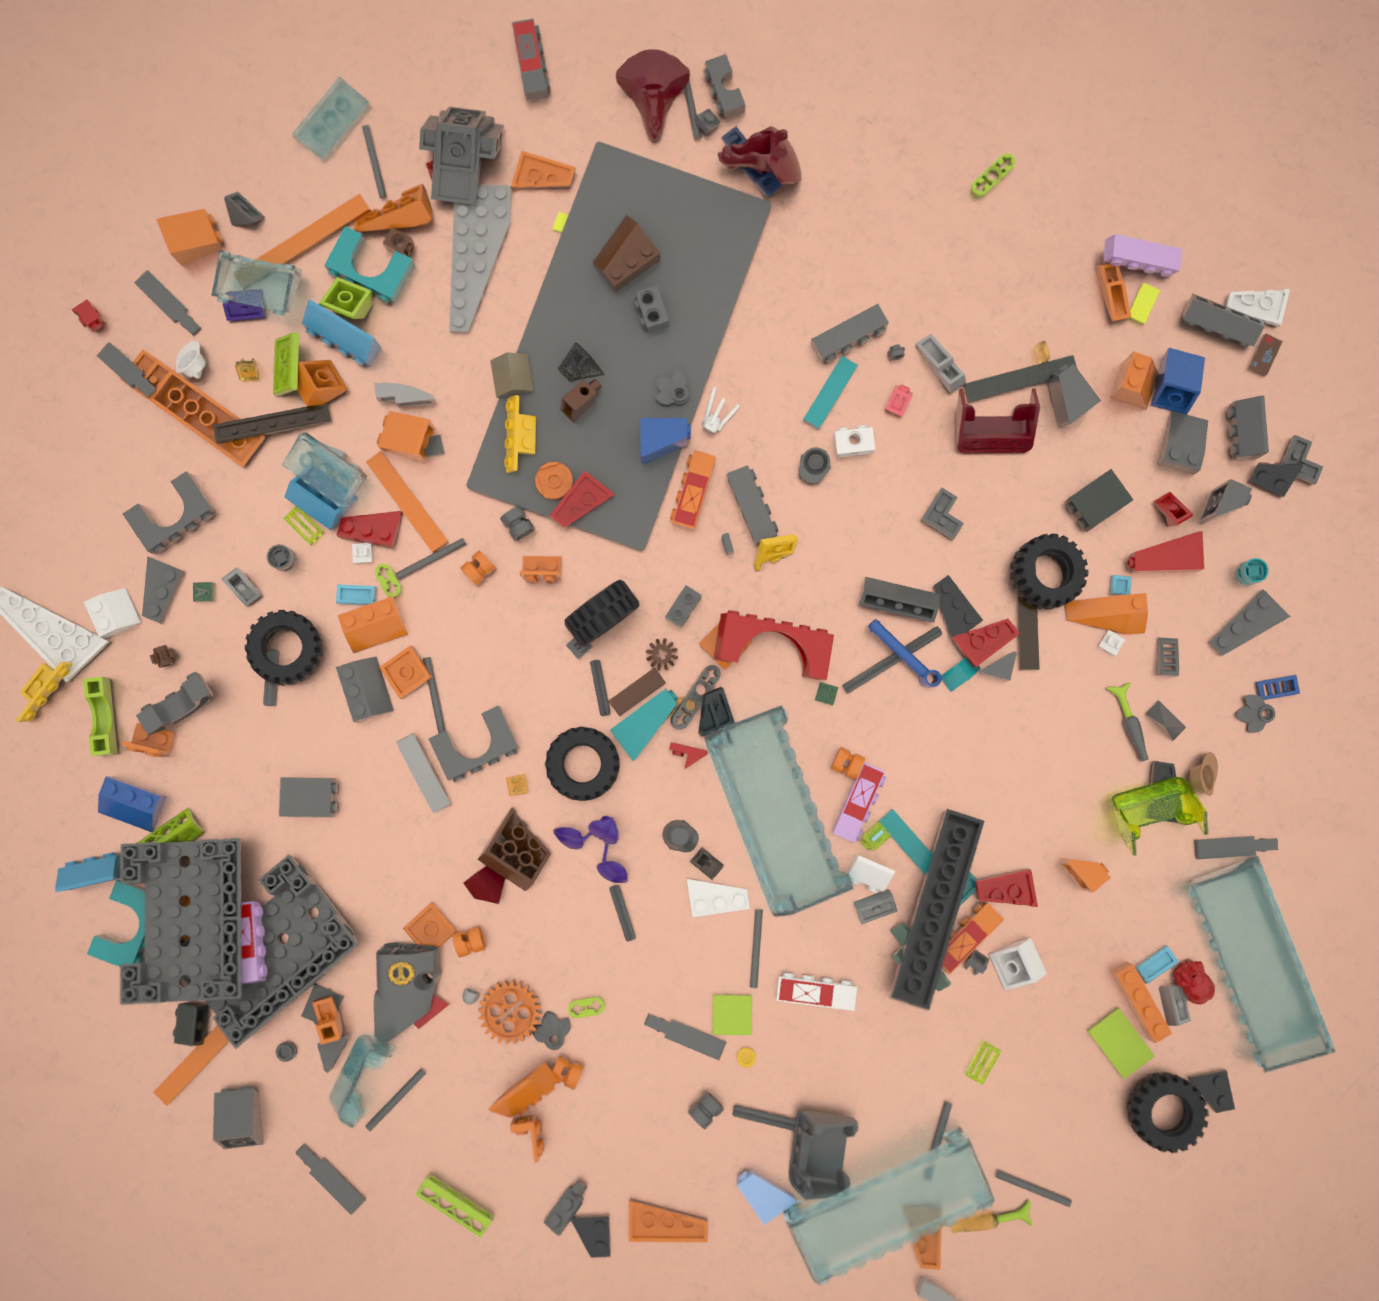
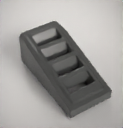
M1158 638L1156 676H1179V646L1177 638ZM1163 643L1173 644V647H1163ZM1164 651H1173L1172 655L1164 654ZM1164 658L1172 659V662H1164ZM1164 666H1172V670L1164 669Z

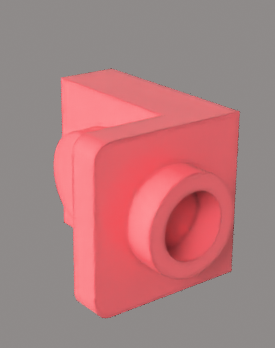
M902 384L900 386L895 385L885 409L903 416L913 394L910 391L911 389Z

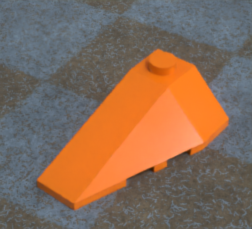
M422 183L402 192V197L394 202L390 199L382 209H373L356 219L354 230L357 232L391 229V227H415L420 224L425 225L432 220L433 210L424 184Z
M1140 593L1073 600L1065 604L1066 621L1110 630L1123 635L1143 634L1146 631L1148 618L1147 594Z

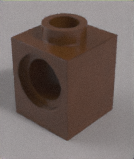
M391 227L383 241V245L388 251L392 253L397 251L406 256L411 255L415 247L412 237ZM399 241H404L402 247H396V244Z

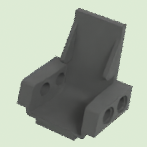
M451 106L446 111L441 110L439 116H429L420 129L419 149L434 151L431 199L476 205L482 162L480 157L495 159L502 146L503 124H495V118L486 116V111Z

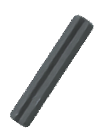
M272 649L267 650L269 660L278 665L279 652ZM265 680L263 705L274 706L276 683H270Z
M593 660L590 662L599 712L601 716L610 715V708L600 660Z
M611 886L609 890L625 940L627 942L635 940L636 936L620 886Z

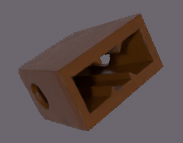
M593 379L589 384L582 380L562 397L560 410L573 423L576 422L595 403L597 391L602 388L601 384L596 379Z

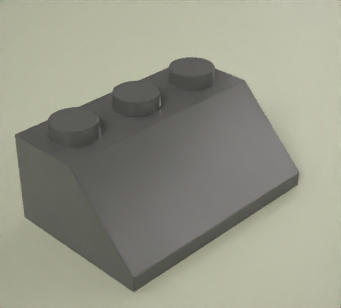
M1264 395L1234 401L1227 409V416L1230 418L1231 426H1229V436L1232 437L1230 453L1233 456V461L1257 460L1269 453Z
M1232 479L1214 488L1198 524L1203 525L1235 512L1245 505L1247 506L1252 498V495H1250L1252 488Z
M377 657L361 659L336 667L352 720L355 723L394 711Z

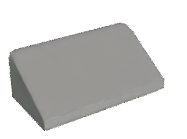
M889 889L854 901L861 925L897 912L894 897Z
M1176 984L1159 987L1167 1025L1179 1026L1190 1022L1191 1018L1186 996L1182 988Z

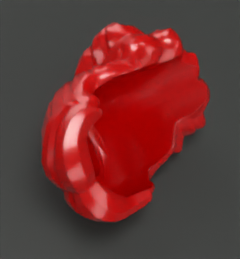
M1189 959L1175 969L1173 978L1176 980V985L1182 988L1190 1002L1203 1005L1207 1000H1211L1214 997L1215 985L1208 974L1205 973L1204 965L1201 961L1193 962V960Z

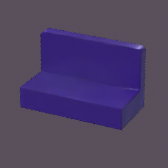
M263 290L226 293L222 304L226 320L264 318Z

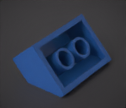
M105 776L98 794V813L152 833L167 796L114 776Z

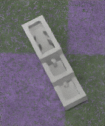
M414 733L398 740L396 743L433 813L450 805L451 802Z

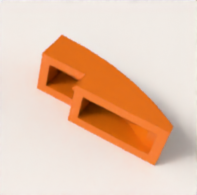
M1110 263L1096 267L1102 295L1111 321L1130 318L1131 313L1125 280H1122L1120 266H1112Z

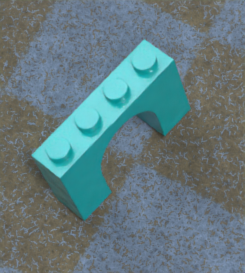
M345 226L324 264L328 271L327 273L334 278L340 277L348 282L371 290V294L377 295L378 299L385 303L391 302L395 304L415 265L413 259L395 251L386 269L381 274L374 277L362 276L355 271L354 263L365 239L361 233Z
M116 880L109 899L126 905L135 911L139 920L138 931L134 938L128 942H120L101 934L96 935L92 939L87 955L120 967V964L142 963L143 961L142 954L145 949V888L136 884H120V880Z

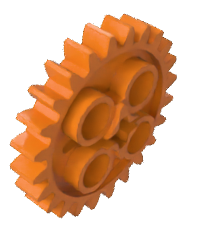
M504 980L502 987L497 982L495 984L496 990L490 987L488 989L490 995L487 993L483 994L486 1001L481 1000L479 1002L484 1006L478 1009V1012L483 1013V1015L478 1017V1020H484L481 1027L487 1026L488 1029L485 1034L493 1033L491 1039L497 1036L498 1043L505 1039V1043L508 1045L512 1039L513 1043L516 1044L517 1038L523 1042L525 1040L524 1035L527 1037L531 1036L529 1030L536 1031L537 1028L533 1024L540 1023L536 1017L542 1015L541 1012L537 1011L541 1005L535 1004L539 997L533 998L532 995L535 991L528 992L529 985L522 988L521 981L516 986L514 980H511L510 985ZM508 993L515 995L516 1001L514 1003H509L506 1000ZM520 1000H523V1004L512 1013L513 1016L510 1014L500 1024L496 1023L507 1012V1009L510 1010ZM493 1006L499 1007L501 1015H493L491 1008ZM525 1008L528 1010V1017L522 1018L519 1015V1009ZM504 1022H512L514 1029L512 1031L506 1030Z

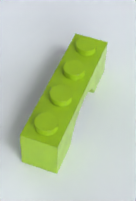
M94 677L83 679L84 696L92 714V732L89 736L90 755L99 757L118 754L110 678Z

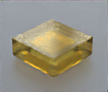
M1045 340L1040 341L1035 346L1039 363L1048 362L1051 357Z

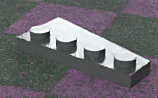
M1263 589L1220 629L1208 643L1220 656H1223L1291 616Z

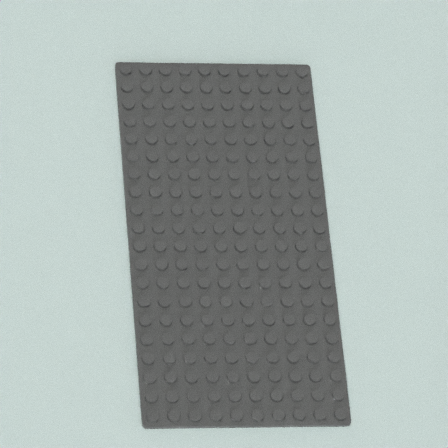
M600 141L596 142L516 352L528 354L534 392L517 395H519V414L536 416L535 454L518 453L517 471L506 473V467L504 466L506 457L505 439L507 438V430L505 428L507 420L506 402L511 396L499 397L467 481V488L503 502L521 506L523 509L552 519L549 516L562 499H546L539 493L536 488L535 477L540 467L548 462H559L565 465L572 473L573 485L582 473L586 471L615 495L570 526L636 550L644 551L682 448L646 464H641V418H687V424L692 423L770 212L771 202ZM628 215L639 224L658 249L661 260L615 293L594 266L593 261L625 216ZM658 285L668 316L669 326L647 333L646 327L642 328L639 319L642 316L641 311L636 310L633 299H636L637 291ZM645 298L643 302L645 304H650L653 302V300L651 298ZM652 315L648 319L651 322H656L659 318L656 315ZM678 369L687 379L686 388L689 391V399L686 403L680 405L675 403L669 405L659 403L655 399L660 393L656 379L658 377L672 378L674 370ZM593 379H596L602 388L597 391L595 403L573 423L560 410L562 397L582 380L589 384ZM679 392L676 394V397L682 398L683 394Z

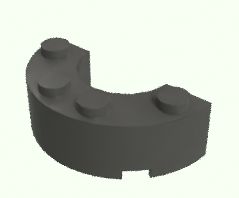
M193 672L186 677L187 680L180 686V690L176 693L168 694L165 700L153 705L149 703L141 708V712L136 717L147 735L166 729L165 726L170 723L177 724L211 700L209 695L212 697L213 693L200 673Z

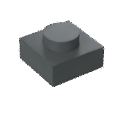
M709 108L698 114L694 119L706 134L719 127L721 123Z

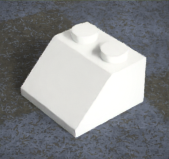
M126 588L103 593L84 602L98 636L108 639L142 623Z
M855 854L846 876L850 877V882L859 886L862 882L868 885L867 889L878 893L879 890L885 891L895 871Z
M1031 938L1015 942L989 954L1004 990L1035 983L1047 974Z

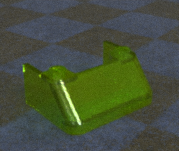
M1173 777L1121 792L1112 797V808L1121 837L1133 856L1137 855L1136 840L1141 837L1140 827L1171 818H1176L1183 825L1197 823L1203 834L1208 835L1207 810L1186 779L1182 777Z

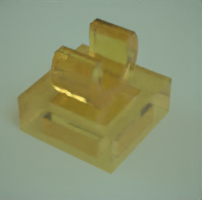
M251 358V361H245L244 359L236 361L235 368L239 380L259 379V372L254 358Z
M526 774L506 777L509 796L529 793Z

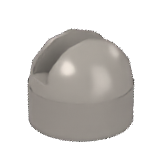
M465 988L462 999L467 1005L474 1004L479 993Z

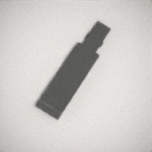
M148 270L134 282L174 323L178 321L192 335L201 328L186 313L188 309Z
M110 342L96 355L130 387L134 388L136 386L147 397H150L157 390L149 383L150 381L144 378L146 374Z
M1254 836L1195 840L1197 859L1254 856L1256 851L1279 850L1278 838H1260L1255 840Z
M648 1014L644 1023L645 1026L664 1033V1038L718 1061L727 1043L724 1040L673 1019L671 1022H668L663 1018Z
M305 1144L295 1152L304 1164L311 1169L309 1174L350 1215L363 1204L365 1198L325 1158L320 1160L316 1153L312 1152Z

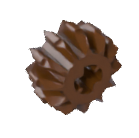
M666 638L663 639V644H660L659 639H656L657 646L650 643L649 646L653 650H646L647 654H652L646 660L651 661L654 659L650 666L654 667L657 663L658 671L661 670V665H664V669L668 670L667 663L674 666L675 663L671 659H678V656L672 655L678 649L673 648L670 650L674 643L670 642L667 646ZM659 650L667 652L665 659L656 656V654H659Z

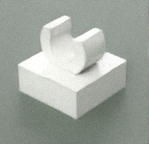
M352 544L354 564L373 563L372 544Z
M1107 630L1098 647L1112 656H1116L1125 639Z

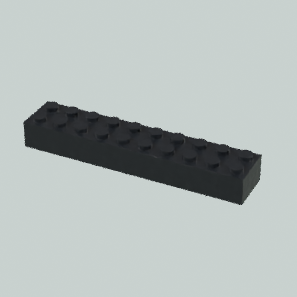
M950 809L944 811L889 999L925 1011L930 1010L985 822L984 820Z

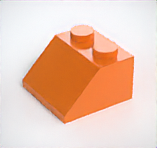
M331 360L298 362L297 390L306 406L323 405L347 390Z
M1066 858L1059 860L1084 891L1094 893L1111 878L1107 874L1109 872L1108 868L1103 863L1099 864L1098 862Z

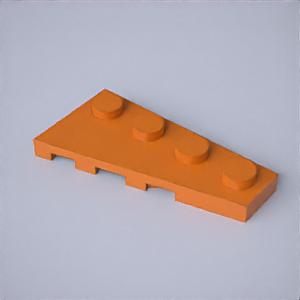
M629 1200V1242H708V1220Z

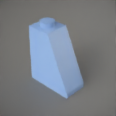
M754 1170L744 1171L737 1177V1187L764 1225L796 1203V1198L791 1192Z

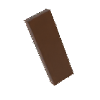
M654 667L611 698L609 703L620 717L666 684V682Z

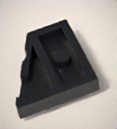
M1259 462L1249 477V481L1284 497L1301 471L1303 464Z
M722 687L703 695L698 732L701 737L735 723L724 688Z
M1222 1069L1188 1076L1189 1081L1200 1090L1201 1096L1205 1098L1215 1113L1235 1110L1227 1070Z
M609 1215L574 1216L571 1222L591 1258L611 1257Z

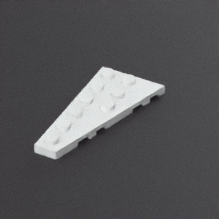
M0 587V614L54 670L60 662L70 661L73 664L69 669V674L63 678L65 682H69L110 643V641L18 594Z

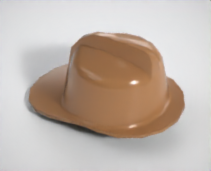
M1208 752L1205 755L1202 764L1190 770L1189 790L1205 792L1207 796L1213 794L1218 773V762L1212 752Z

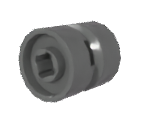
M521 506L510 509L500 517L505 528L510 529L509 534L514 541L521 540L535 529L531 521L525 519L526 514Z
M274 545L267 552L269 565L281 572L292 571L297 565L298 558L296 553L284 545Z
M708 1091L699 1099L700 1104L695 1103L688 1110L689 1115L705 1130L713 1122L712 1117L719 1116L725 1110L722 1104Z

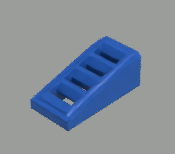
M1297 675L1257 681L1259 696L1263 700L1300 694ZM1286 680H1290L1292 691H1288ZM1281 681L1283 682L1284 692L1282 693L1280 691L1279 682ZM1271 683H1275L1276 694H1273ZM1264 684H1267L1269 695L1266 696L1263 687Z

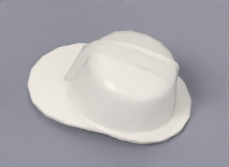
M191 341L180 350L176 359V373H182L189 378L195 377L199 379L201 377L202 369L206 362L200 353L199 342Z

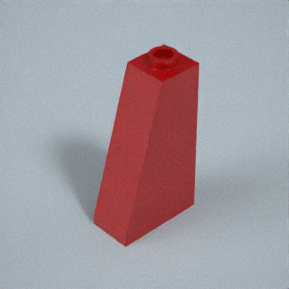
M1203 531L1136 551L1128 557V568L1131 573L1202 571L1205 569Z

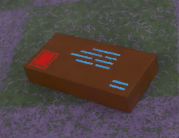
M1265 333L1248 368L1266 376L1283 341Z

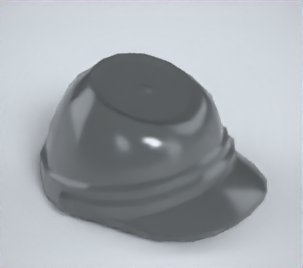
M813 447L801 455L799 476L804 481L815 484L820 482L831 469V460L827 451L819 447Z
M685 820L670 821L662 832L665 844L670 850L691 852L699 841V834Z

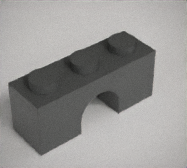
M726 54L705 61V69H703L705 79L709 80L711 84L709 86L712 97H716L718 102L716 103L717 111L719 114H722L724 120L744 113L746 106L739 88L727 90L722 86L725 81L732 79L733 72Z

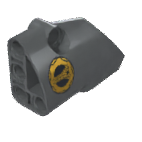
M391 942L384 944L376 952L377 990L374 994V1036L382 1044L392 1040L430 1011L436 983L441 977V970L438 967L437 946ZM427 973L430 974L433 979L429 978L427 976Z

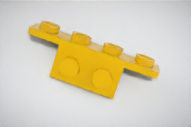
M519 395L509 397L506 402L507 420L505 428L507 430V438L505 439L506 457L504 460L506 473L517 471L518 453L535 454L536 416L519 414Z
M70 661L60 662L55 670L47 663L40 665L19 692L29 703L16 718L18 723L29 722L34 719L36 711L47 702V697L58 688V683L61 679L69 674V669L73 665Z

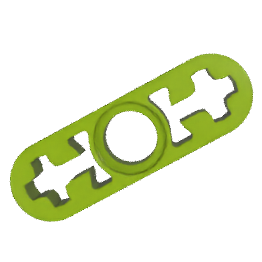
M1009 153L1001 155L973 182L971 186L972 195L976 198L984 197L1012 171L1016 163L1015 157ZM1009 160L1010 164L1006 165L1001 171L1000 167L1003 162ZM991 171L996 172L998 179L991 180L988 177V173ZM985 181L987 184L984 185L982 190L977 191V186H981Z

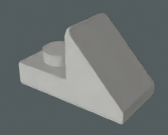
M238 567L221 578L246 607L261 596V593L250 582L246 573Z

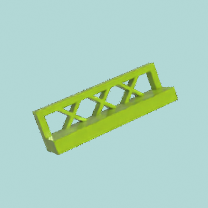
M186 808L137 843H149L152 840L163 843L191 842L204 832L202 827L194 821L191 811ZM187 817V820L180 824L181 820ZM170 829L169 833L163 836L165 831Z
M431 1174L427 1175L415 1194L480 1238L494 1218L492 1214ZM426 1187L434 1192L435 1195L428 1197L422 1191ZM439 1198H443L444 1200L452 1204V1206L443 1207L440 1204ZM456 1208L466 1213L468 1217H458ZM472 1219L484 1225L481 1231L473 1227Z

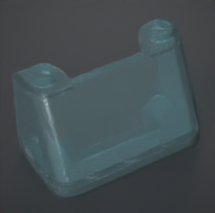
M220 250L211 296L216 297L217 302L229 304V301L270 309L273 310V314L284 316L285 313L290 311L301 279L302 270L294 265L275 264L243 257L242 255H230V252Z
M362 1034L356 1039L329 1095V1103L343 1124L351 1128L363 1118L366 1111L361 1107V1096L353 1093L365 1067L379 1069L383 1066L387 1057H392L396 1049L395 1046L389 1043L382 1044L376 1037L370 1034Z

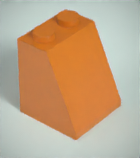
M205 209L156 219L169 253L180 265L223 249L221 245L223 238L214 227L216 221L213 215L208 214Z
M1133 351L1121 363L1110 398L1147 410L1158 377V371L1152 357Z
M389 411L388 416L385 415L383 419V431L379 433L377 438L378 448L384 452L425 463L424 449L428 445L429 437L434 435L436 427L430 419Z

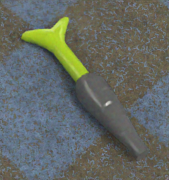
M1125 683L1122 687L1108 686L1106 689L1116 695L1120 701L1126 717L1124 719L1125 729L1142 762L1149 760L1140 721L1132 714L1126 698V693L1131 683Z

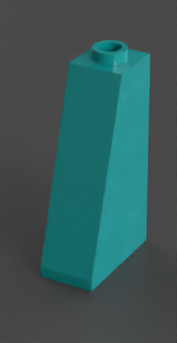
M665 688L610 729L632 761H635L678 705L676 702L678 697L672 689L668 691Z

